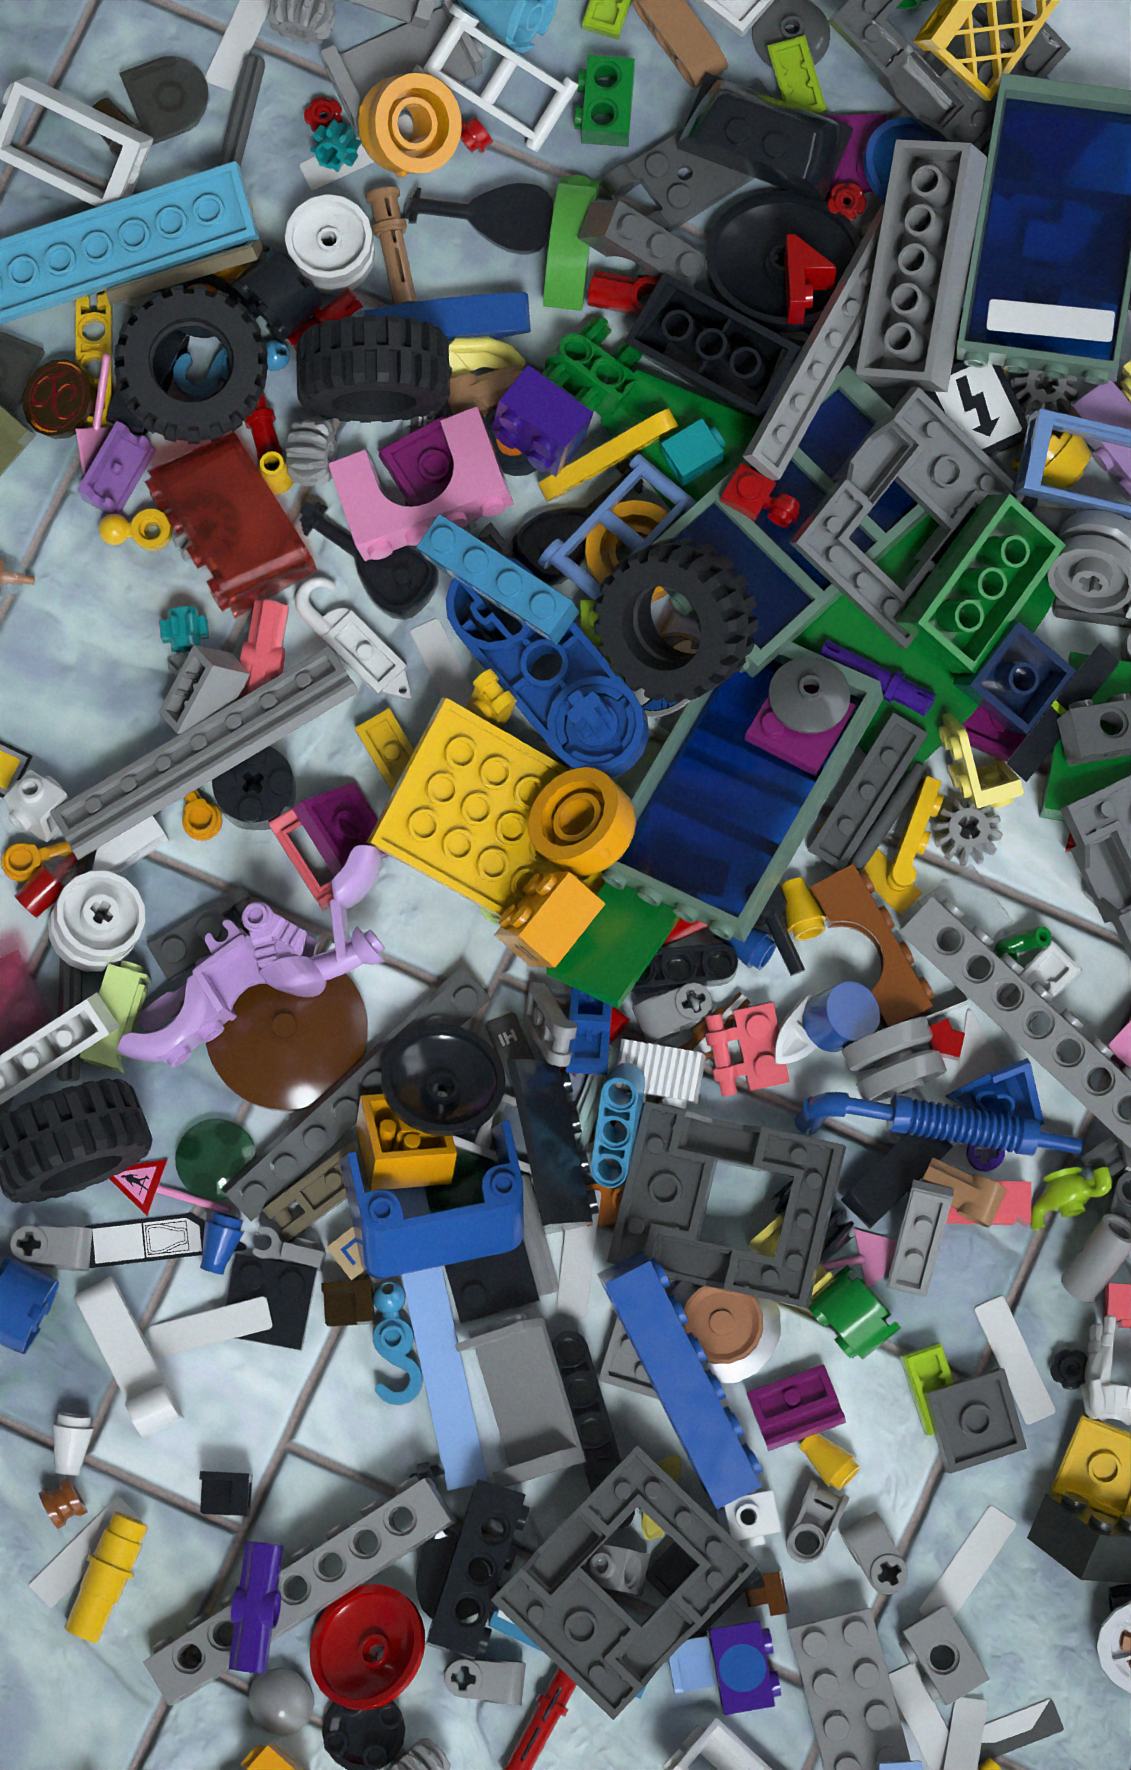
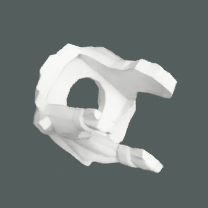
M1106 1315L1104 1324H1093L1089 1327V1357L1085 1367L1086 1383L1080 1386L1084 1410L1091 1419H1099L1102 1422L1107 1419L1119 1420L1129 1426L1131 1425V1387L1110 1383L1116 1317Z

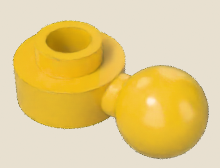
M145 509L139 512L132 522H128L120 514H108L100 521L98 532L101 539L109 545H120L128 538H133L142 549L158 551L169 544L173 535V528L163 512L157 509ZM152 526H158L160 529L159 534L154 538L147 537L148 529Z

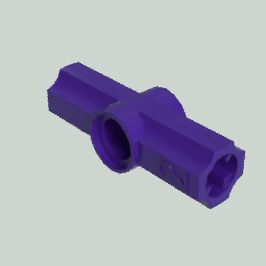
M246 1541L240 1585L234 1591L231 1605V1622L234 1624L229 1669L267 1674L272 1629H275L278 1624L281 1610V1592L278 1590L284 1545Z

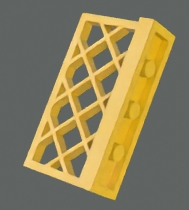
M941 0L915 36L913 42L923 51H931L983 100L991 101L1000 87L1001 74H1009L1060 0H1036L1037 14L1032 21L1025 22L1022 20L1021 0H1011L1013 23L998 25L996 1L1000 0ZM986 2L988 26L973 28L972 10L977 3ZM963 25L964 30H959L960 27ZM1023 26H1028L1026 30L1023 31ZM1014 28V47L1008 53H1001L999 30ZM989 31L991 55L976 57L974 33ZM964 34L966 58L956 59L946 48L955 35ZM992 60L993 77L987 86L978 79L977 61Z

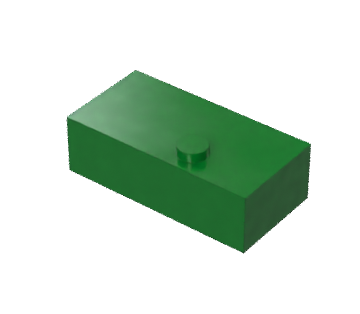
M1011 494L986 495L896 623L952 673L975 674L1066 545Z
M1070 652L1066 662L1078 671L1090 655ZM1118 660L1119 664L1091 699L1094 705L1107 703L1106 699L1115 695L1131 694V662ZM1100 720L1101 729L1106 734L1112 735L1110 724ZM1060 739L1050 752L1039 817L1066 822L1060 808L1131 775V756L1068 766L1062 739Z

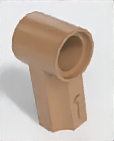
M511 365L479 376L469 373L451 378L450 396L447 401L452 416L478 406L482 416L485 417L488 411L496 409L499 400L521 374L518 365Z
M932 1158L922 1179V1182L954 1189L951 1207L957 1209L956 1212L962 1217L987 1228L991 1227L1007 1192L1004 1186L978 1174L971 1176L935 1158Z

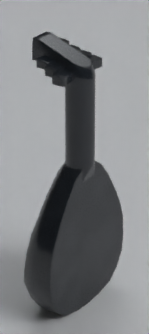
M513 183L492 189L472 199L469 204L420 198L422 189L417 187L413 198L410 197V200L404 205L402 216L405 219H409L410 224L417 223L419 214L465 219L477 233L498 248L514 254L529 255L539 252L545 246L550 236L553 202L547 191L538 185L529 183Z
M627 459L615 467L622 475L621 478L586 507L552 509L536 514L523 522L516 529L511 541L512 551L516 560L549 586L562 584L569 578L553 565L546 569L539 565L538 561L541 555L553 541L560 539L565 543L633 471L629 466L631 461ZM642 479L633 487L639 495L643 492L642 484L644 481ZM586 538L568 556L578 566H581L585 559Z
M309 502L304 504L300 510L302 517L299 519L302 523L303 535L308 537L311 531L315 529L353 556L362 586L369 599L380 611L393 619L406 620L416 616L429 603L439 584V571L416 548L404 546L393 550L392 554L386 558L364 561L355 546L353 537L324 517V514L328 511L327 506L319 502L315 506Z
M429 1461L416 1464L417 1472L410 1474L409 1479L417 1476L419 1481L423 1478H430L436 1486L434 1477L444 1475L445 1470H442L437 1464L431 1466ZM446 1528L425 1543L416 1575L417 1596L422 1610L430 1619L433 1618L459 1536L449 1528ZM476 1559L469 1563L468 1574L471 1579L476 1582H485L489 1579L488 1569L482 1560ZM461 1600L456 1604L455 1614L459 1620L478 1613L476 1605L470 1600Z

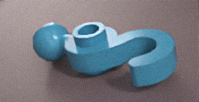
M278 340L266 342L268 370L279 371L285 368L290 359L288 347ZM223 348L211 364L207 379L200 384H194L187 380L186 375L193 364L188 353L182 354L173 368V378L178 390L187 398L201 400L212 396L218 390L221 381H226L229 373V358L225 348ZM284 350L287 351L286 356L279 355Z
M387 1281L376 1287L373 1293L374 1305L383 1313V1321L377 1325L373 1332V1344L376 1351L384 1359L409 1374L410 1382L408 1387L402 1392H393L383 1384H378L375 1387V1392L383 1401L391 1405L401 1406L412 1402L419 1395L422 1389L423 1376L417 1364L406 1357L414 1346V1334L411 1327L399 1317V1310L402 1309L405 1303V1292L399 1284ZM391 1284L394 1287L391 1294H384L383 1287L385 1285Z

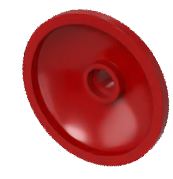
M380 1584L358 1586L330 1604L320 1617L310 1644V1666L313 1678L319 1689L331 1701L353 1710H370L391 1702L409 1686L421 1665L425 1650V1629L422 1617L417 1607L407 1596L394 1588ZM384 1649L382 1657L377 1660L378 1653Z

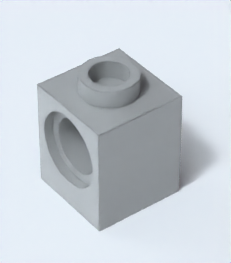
M602 1544L587 1560L585 1573L601 1588L642 1596L650 1555Z

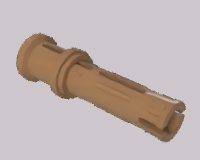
M390 186L377 188L365 194L366 203L371 204L375 222L372 226V232L381 241L393 305L418 302L403 238L407 224L405 219H401L397 200L400 197V190L398 187Z

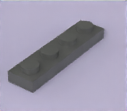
M893 712L808 851L838 870L846 868L928 736V733Z

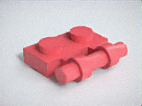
M771 1001L732 1010L735 1024L732 1027L724 1028L721 1013L705 1016L708 1032L705 1033L707 1046L711 1045L716 1066V1068L712 1069L715 1082L719 1081L722 1097L738 1094L735 1078L745 1075L748 1090L750 1091L790 1082L787 1065L775 1063V1045L779 1034V1027L774 1002ZM738 1039L742 1062L732 1064L727 1042Z

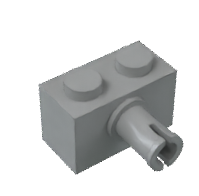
M193 645L190 653L178 652L170 658L178 666V669L171 662H168V669L177 678L158 713L177 734H182L236 702L245 687L250 673L232 653Z

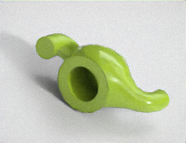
M1079 1167L1058 1170L1045 1176L1042 1181L1047 1186L1031 1209V1230L1036 1231L1045 1227L1044 1216L1048 1211H1060L1063 1218L1077 1216L1085 1212L1084 1204L1091 1197H1102L1112 1188L1109 1168L1102 1167L1094 1170V1176L1091 1179L1081 1176L1082 1169Z

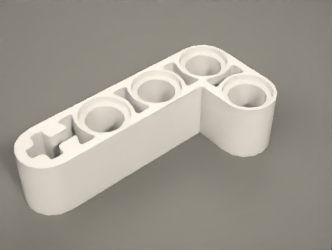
M109 1276L74 1294L76 1302L126 1400V1409L139 1434L142 1437L148 1438L184 1419L114 1278Z

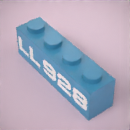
M441 514L437 516L416 546L427 561L554 645L559 643L579 614L573 601Z

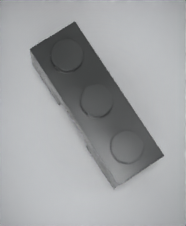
M620 200L591 202L577 237L606 257L617 256L636 262L640 265L636 274L639 278L650 276L660 280L665 272L692 288L696 285L706 259L704 254Z

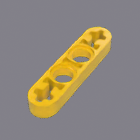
M106 290L101 291L104 294L97 297L99 313L92 312V305L88 296L75 300V363L84 368L90 361L102 362V357L105 353H108L111 357L103 406L105 409H103L101 426L109 423L106 421V415L114 396L113 304L110 305L105 293ZM90 323H100L105 327L104 336L94 342L85 339L83 333L86 326ZM94 379L98 389L99 379ZM91 415L85 421L88 423V427L93 426L94 417Z
M665 409L565 466L556 477L550 475L537 485L546 502H550L668 435L679 426L670 409Z

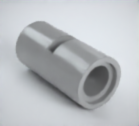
M1115 1214L1104 1215L1085 1242L1084 1247L1080 1249L1061 1276L1062 1285L1072 1296L1089 1303L1094 1302L1131 1251V1223Z

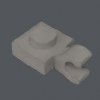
M258 1228V1233L269 1236L272 1244L267 1250L253 1248L252 1253L256 1257L261 1259H278L283 1262L323 1271L326 1254L318 1250L319 1243L295 1237L294 1244L282 1242L277 1232L272 1228Z

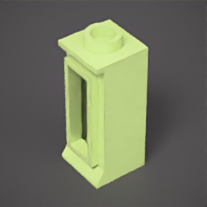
M120 961L119 967L111 964L107 965L99 996L120 1027L82 1051L79 1058L84 1059V1063L124 1073L121 1058L127 1059V1057L118 1052V1044L123 1035L130 1032L135 1033L138 1015L142 1011L148 991L144 983L151 985L149 976L143 974L144 967L127 961Z

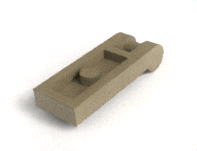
M355 1140L263 1209L270 1220L275 1219L281 1227L282 1231L280 1234L287 1243L293 1241L295 1237H299L306 1229L347 1199L340 1160L347 1153L356 1152L362 1184L364 1186L368 1183L361 1148ZM297 1201L305 1213L295 1220L288 1208Z

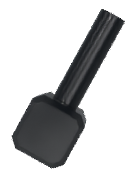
M758 882L747 887L744 896L745 905ZM778 883L755 925L763 926L767 924L790 976H794L803 972L805 967L782 919L787 900Z

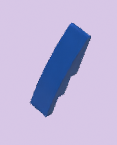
M526 292L450 297L364 310L365 315L380 317L393 315L398 316V318L406 319L410 317L418 319L419 322H429L434 327H439L448 341L458 337L489 336L499 339L531 332L529 300Z
M571 987L569 1020L577 1024L575 1038L570 1040L569 1049L572 1051L570 1065L566 1066V1073L607 1075L612 1006Z

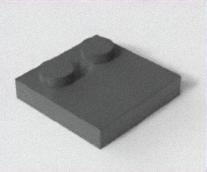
M997 1368L923 1392L945 1472L951 1474L1027 1449L1005 1369Z

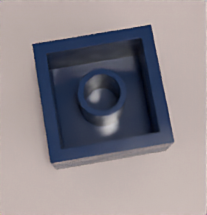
M1012 621L975 674L960 673L953 684L1013 734L1027 736L1076 674L1077 670L1022 623Z

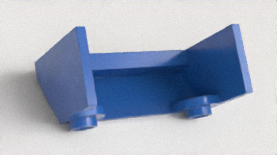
M510 1121L501 1122L491 1130L499 1165L489 1169L482 1178L481 1192L483 1203L404 1219L400 1201L393 1193L386 1190L364 1193L356 1152L347 1153L340 1160L362 1267L367 1274L374 1278L384 1279L510 1252L519 1246L524 1236L523 1180Z

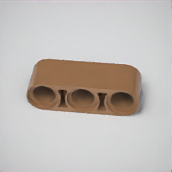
M632 0L637 14L690 87L693 89L700 87L706 73L717 76L728 68L724 54L685 0Z

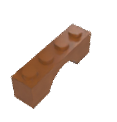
M853 863L810 886L809 891L826 917L825 924L828 928L844 927L856 930L865 935L877 949L881 962V974L878 983L871 993L878 1003L880 1023L883 1029L918 1018L930 1012L933 1006L930 1000L934 998L932 989L923 976L920 978L916 977L910 964L915 962L912 953L904 941L900 943L896 941L890 930L895 927L893 919L884 905L879 908L871 896V893L875 892V888L865 870L858 872Z

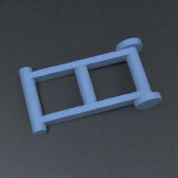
M640 454L636 455L629 464L633 471L565 543L560 539L553 541L538 561V564L544 569L551 565L556 567L594 600L603 595L600 592L601 584L568 556L599 523L632 549L633 552L630 554L632 555L651 545L697 503V501ZM642 477L676 505L645 539L611 511Z

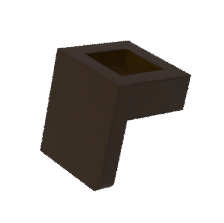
M371 1280L321 1283V1292L324 1294L325 1324L328 1327L375 1324L373 1282Z

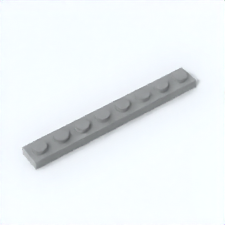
M885 204L881 205L742 456L762 475L772 481L779 480L864 327Z

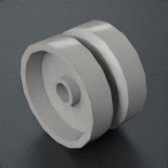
M1087 510L1073 514L1062 523L1057 537L1066 546L1048 570L1049 586L1057 598L1072 608L1087 613H1107L1118 610L1131 601V522L1121 515L1104 510Z
M918 1017L895 1024L861 1038L843 1048L842 1053L849 1070L860 1072L877 1068L862 1076L857 1082L856 1087L861 1099L878 1102L892 1098L893 1095H903L923 1086L924 1083L939 1077L947 1071L940 1051L925 1050L915 1054L912 1053L927 1045L933 1037L926 1017Z

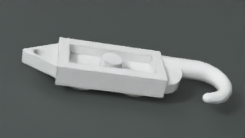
M322 577L310 578L303 582L295 596V606L300 617L379 697L382 694L411 701L412 697L405 673L408 670L407 665L352 610L338 608L322 616L310 604L309 594L313 589L325 587L334 591L336 590V584ZM404 688L407 691L405 694H401L399 692L400 689Z

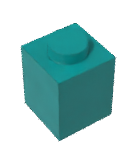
M701 418L662 442L661 455L683 487L722 463L724 453L722 448L726 444L715 426L708 428Z

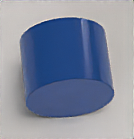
M853 981L842 982L813 996L807 1002L803 1012V1025L808 1037L818 1048L828 1052L842 1051L848 1045L875 1033L880 1021V1010L874 995L868 988Z

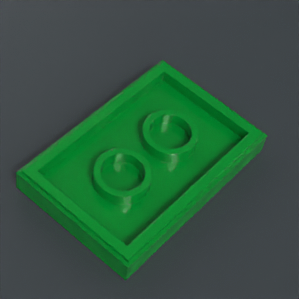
M605 882L596 895L605 905L555 968L546 967L547 975L619 1009L680 918L673 912L674 908L661 902L659 906H653L638 896L639 891L628 886L620 890Z

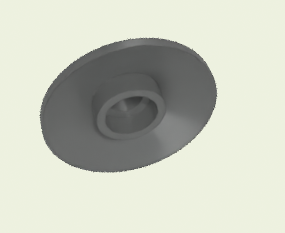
M775 0L753 25L752 38L754 48L759 57L768 66L772 67L767 52L768 45L805 35L813 64L816 65L828 50L830 26L822 10L808 0ZM796 25L799 31L796 34H789L786 32L785 27Z
M802 657L785 663L776 671L770 682L768 698L774 715L783 725L796 732L816 734L833 728L844 718L850 703V688L845 676L833 664L819 658ZM812 685L818 689V692L810 694L803 687Z

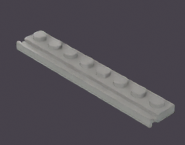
M328 646L52 810L50 814L79 860L357 694L359 691L335 653Z

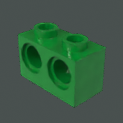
M588 55L587 69L579 68V86L577 91L584 93V105H576L574 129L581 130L582 144L629 147L635 58ZM602 77H610L616 83L611 87L604 88L599 86L596 81ZM599 114H607L613 120L609 124L599 125L593 121V118Z

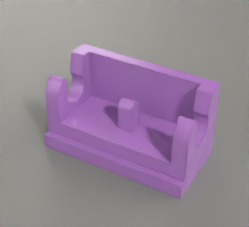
M116 421L77 488L82 500L107 514H120L156 452V449L151 446L150 441L143 435L140 438L133 435L126 425Z

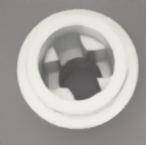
M58 1413L57 1422L52 1423L56 1473L80 1475V1468L82 1467L94 1427L90 1426V1416L77 1413Z

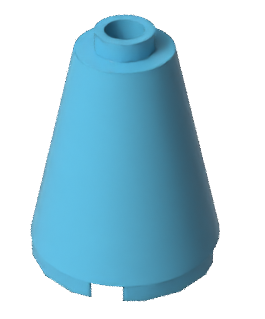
M456 0L469 13L480 20L479 22L509 49L521 54L530 51L535 46L530 41L536 33L544 36L554 17L558 0Z

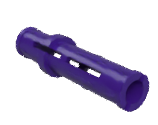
M829 639L819 654L880 681L884 695L883 700L889 703L895 701L924 717L928 714V710L930 711L936 699V693L905 679V674L899 671L895 674Z

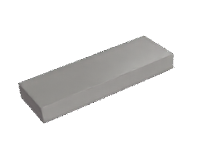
M913 1179L887 1278V1288L927 1296L954 1189Z

